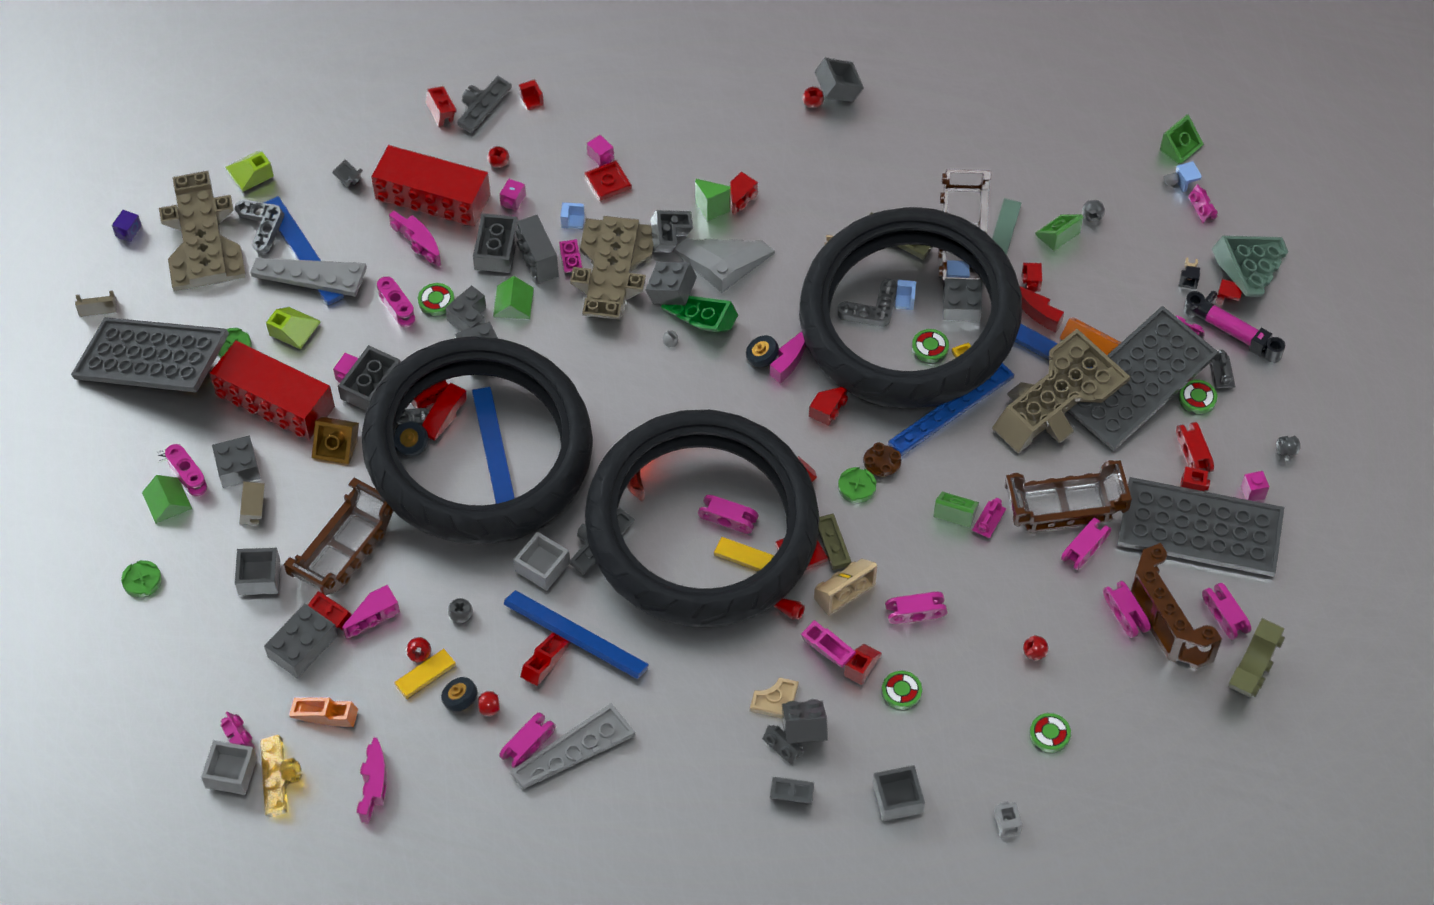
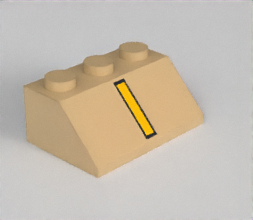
M865 559L850 563L845 570L836 572L831 579L821 582L815 587V601L827 615H830L875 586L877 564Z

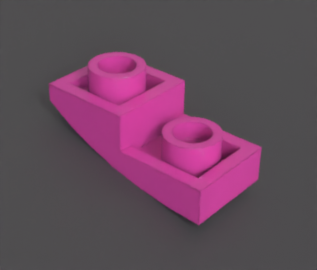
M577 239L559 242L564 273L572 272L573 267L582 268Z

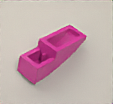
M802 331L778 349V359L770 364V376L780 384L794 371L804 354L806 343Z
M815 620L801 633L806 643L840 667H843L856 654L845 642L829 629L822 627Z

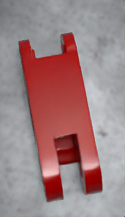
M1190 423L1189 431H1187L1185 425H1178L1176 427V434L1188 466L1196 469L1205 468L1206 471L1213 472V458L1198 423Z

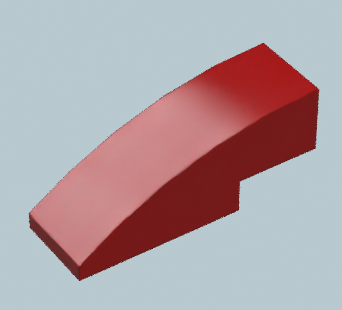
M1020 286L1022 310L1034 321L1056 333L1062 324L1064 311L1050 306L1051 299Z
M453 383L446 387L422 424L428 433V438L435 441L456 418L457 410L467 400V390Z
M552 632L535 648L533 656L523 664L520 677L538 686L551 672L571 642Z

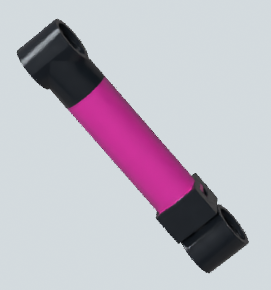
M1192 291L1188 293L1184 304V312L1191 317L1198 316L1250 346L1249 351L1261 356L1263 353L1264 358L1271 363L1281 360L1285 349L1284 340L1279 337H1272L1273 334L1261 327L1258 330L1212 304L1213 300L1217 297V292L1211 291L1206 299L1201 292Z

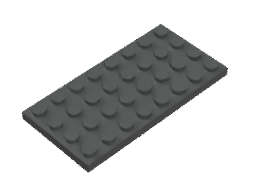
M1161 306L1107 355L1130 376V381L1102 403L1078 402L1067 412L1114 451L1214 360L1219 352L1164 306Z
M104 317L71 376L76 380L197 393L226 341L229 332L225 328Z
M1129 477L1128 488L1132 501L1130 509L1123 513L1117 546L1143 551L1148 547L1161 543L1167 552V556L1272 577L1275 576L1285 507Z

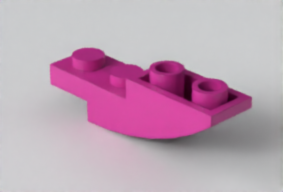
M395 211L391 212L389 218L392 229L399 231L406 239L411 240V247L415 253L421 254L428 262L434 263L439 267L441 260L438 246L429 230L413 215L406 219Z
M373 737L372 743L367 746L366 763H362L360 774L363 776L365 784L362 791L364 797L362 802L359 801L357 814H359L360 821L363 823L370 822L374 806H383L386 795V765L378 738Z

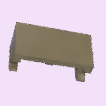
M109 291L110 296L81 299L80 295H75L77 299L75 306L79 317L117 313L114 291Z
M243 481L239 525L259 524L257 519H262L265 483Z

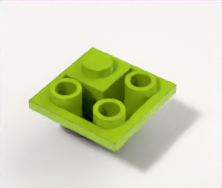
M256 151L225 167L242 192L274 177L271 163L262 151Z
M291 307L276 309L267 320L266 325L269 336L301 350L321 322Z

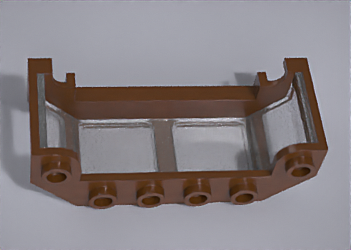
M1121 460L1106 461L1101 466L1100 472L1096 474L1087 473L1081 476H1066L1065 478L1058 479L1049 478L1043 481H1028L1027 483H1025L1024 475L1012 473L1006 475L1004 485L1008 491L1014 525L1020 527L1022 524L1031 533L1085 526L1093 518H1097L1100 523H1108L1113 520L1112 515L1118 511L1125 513L1128 511L1132 501Z
M355 477L348 484L353 490L349 495H344L345 502L301 556L296 555L295 559L289 557L284 563L287 575L302 580L321 591L324 595L340 591L343 585L348 584L351 575L355 570H359L362 561L373 552L377 542L384 538L394 512L378 493L377 489Z

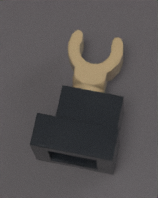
M1187 257L1184 264L1186 270L1181 271L1179 286L1197 289L1200 278V268L1197 267L1198 259L1192 264L1189 263V258Z

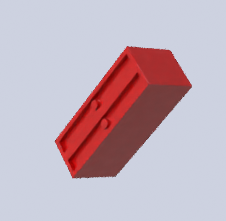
M391 145L387 146L371 176L375 199L381 202H388L399 207H406L414 211L424 212L431 216L442 217L446 220H453L474 227L491 195L488 172Z
M235 340L210 371L215 394L219 398L227 399L235 406L247 409L251 414H258L266 421H272L282 429H288L301 438L305 437L310 440L314 435L315 421L321 417H328L335 408L330 385Z

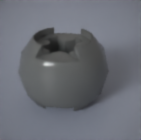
M1098 200L1087 201L1082 208V214L1089 222L1101 220L1105 213L1103 204Z
M1295 435L1293 437H1279L1276 442V450L1280 456L1286 454L1288 456L1296 455L1300 450V441Z
M457 598L449 604L448 616L456 623H464L472 616V605L464 598Z

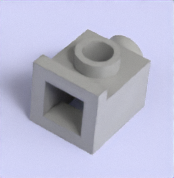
M1003 802L995 806L994 815L1000 838L1020 834L1022 822L1016 802Z

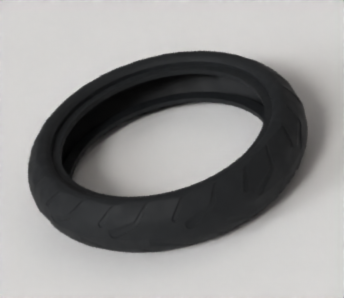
M904 207L876 212L858 219L835 234L813 259L803 282L799 306V319L805 343L816 363L834 383L845 388L856 397L871 403L907 409L931 407L947 403L970 393L986 382L1010 353L1022 318L1020 286L1014 268L1003 249L985 231L968 220L941 210L920 207ZM926 245L945 250L965 261L983 281L991 301V313L979 338L957 358L943 365L925 370H892L877 366L859 357L845 345L835 331L830 318V307L834 292L844 275L865 257L893 246Z
M472 336L448 339L418 350L405 358L378 385L367 408L362 428L364 463L372 483L382 499L387 502L400 518L421 531L445 540L466 544H491L513 540L543 527L559 515L572 501L582 485L590 466L593 446L591 423L587 408L570 378L552 361L534 350L515 342L489 337ZM465 375H487L506 379L530 391L547 407L558 427L561 449L554 466L547 476L533 489L519 497L491 505H467L448 501L434 495L419 485L409 475L399 460L394 445V435L399 419L408 405L424 390L450 378Z
M710 409L683 410L661 415L643 423L628 432L608 451L590 484L585 508V525L588 543L599 569L611 586L635 607L666 622L692 627H718L752 618L774 606L791 591L804 574L815 551L819 531V509L816 493L806 468L791 448L772 431L745 417ZM686 448L719 449L749 461L767 476L782 500L787 530L779 550L770 562L757 573L743 581L724 587H686L655 575L631 553L622 537L618 524L617 510L625 488L637 472L664 454Z

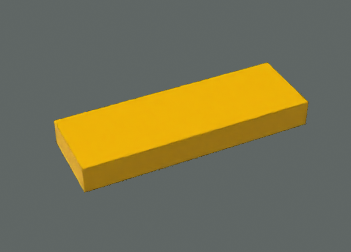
M724 537L720 538L714 551V556L755 571L761 570L774 557L772 554Z
M442 649L395 681L394 684L407 700L455 667L456 662L445 649Z

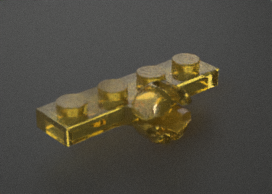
M280 735L260 740L265 816L268 818L288 812L286 788L289 784L298 782L302 778V773L296 775L302 771L299 762L295 758L284 760L283 738Z

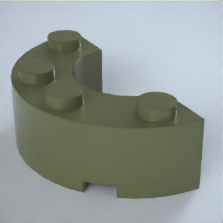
M1263 618L1261 619L1241 663L1236 668L1228 684V688L1249 698L1252 696L1256 697L1266 679L1263 677L1265 671L1269 673L1274 662L1271 661L1276 647L1281 648L1285 637L1282 634L1285 628Z

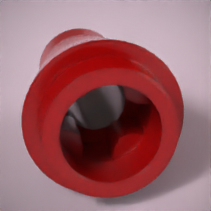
M784 598L774 605V608L780 610L792 620H799L805 610V606L800 601Z

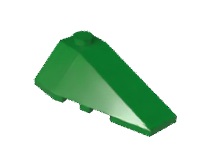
M689 296L686 305L662 304L661 306L664 311L706 331L720 332L731 330L738 317L734 305L731 301Z

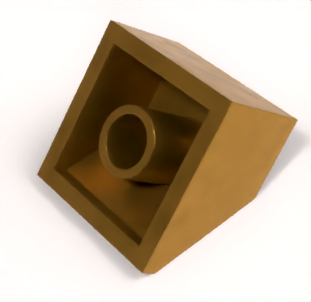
M321 417L316 420L312 458L349 464L357 443L359 423L328 417Z

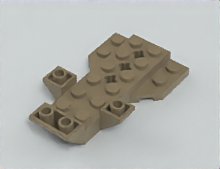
M208 171L172 177L177 205L159 208L161 224L182 231L183 243L168 258L173 292L246 278L241 246L220 235L219 224L234 211L231 195L214 198Z
M603 216V220L586 218L580 251L591 260L593 269L591 271L588 268L573 267L570 284L587 295L582 312L583 316L620 319L623 316L625 301L642 293L644 290L646 275L634 274L631 271L636 269L637 265L642 262H648L652 259L654 250L651 225L639 224V219L611 216Z
M1076 329L1049 350V374L1035 385L1021 382L1007 393L1013 402L1005 408L992 427V430L1018 454L1032 443V439L1044 429L1060 444L1074 433L1064 413L1078 402H1104L1130 381V376L1083 333Z

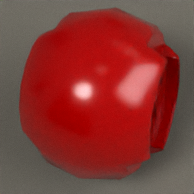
M818 87L806 89L802 95L804 105L811 109L820 107L824 101L823 91Z
M500 146L490 149L487 155L488 163L494 168H503L508 164L510 158L508 151Z
M1036 635L1027 639L1023 645L1025 656L1033 661L1041 660L1048 653L1047 641L1043 637Z
M415 637L408 642L406 654L411 661L416 663L423 662L429 658L431 646L426 639Z
M493 691L481 693V696L478 697L480 713L488 717L496 715L499 711L498 695Z

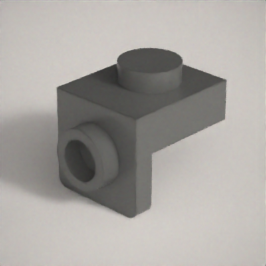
M345 159L333 170L332 174L348 188L352 183L356 185L362 178L360 174L363 170L360 168L357 171Z

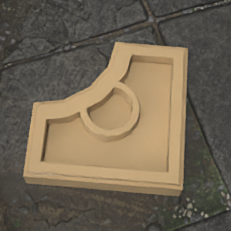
M779 677L776 684L771 688L763 691L755 690L750 711L782 719V704L795 700L799 682Z

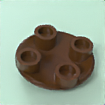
M878 442L865 452L863 464L870 473L876 476H889L899 470L901 466V453L890 446Z

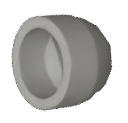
M1177 172L1163 176L1168 186H1174L1179 181Z
M667 331L664 334L663 343L667 347L677 345L678 336L676 332Z

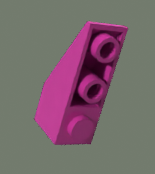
M388 585L369 593L344 624L343 631L346 639L358 635L369 627H375L379 622L387 618H393L400 612L398 602Z

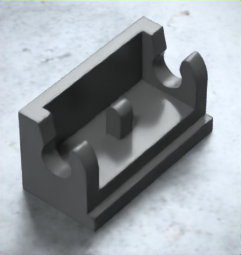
M773 777L770 798L812 804L814 782Z

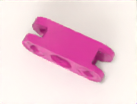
M391 277L380 278L377 282L379 298L396 322L402 327H409L414 324L413 305L395 280Z
M172 444L168 446L165 450V456L172 471L192 496L203 495L207 490V484L201 470L181 445Z
M706 495L703 501L708 508L701 507L698 510L700 518L746 534L752 532L754 528L752 523H755L759 517L758 513L752 508L714 495Z
M1093 518L1065 549L1061 560L1064 562L1068 561V559L1072 560L1075 563L1074 569L1078 571L1105 542L1112 529L1105 525L1099 530L1100 521L1097 518Z
M1124 581L1118 582L1117 589L1114 591L1110 587L1103 589L1106 602L1130 638L1138 636L1137 627L1142 633L1150 631L1151 627L1147 616Z
M1223 583L1216 584L1214 591L1211 588L1202 591L1204 602L1229 639H1236L1238 637V630L1245 634L1251 632V624Z
M929 592L894 597L885 602L886 609L895 610L894 613L888 616L889 623L903 624L944 617L948 612L946 605L942 604L945 601L943 593Z
M540 712L536 713L507 742L500 751L499 757L505 760L511 756L514 759L511 766L513 768L517 767L529 759L555 731L556 724L552 721H547L542 726L545 716Z

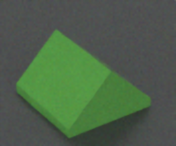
M1189 114L1185 115L1163 134L1160 150L1178 164L1184 162L1204 145Z
M696 179L695 204L707 221L730 212L731 187Z
M1061 214L1035 232V234L1053 251H1056L1080 234L1083 215Z
M515 276L499 284L496 291L493 318L530 319L534 287Z
M156 475L142 491L155 524L192 509L178 477Z
M942 491L936 499L933 517L971 528L979 502Z

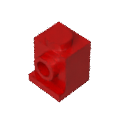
M1023 263L1021 277L1022 284H1025L1026 289L1033 292L1041 291L1042 263Z
M1185 466L1180 487L1208 491L1210 486V480L1207 479L1208 471Z

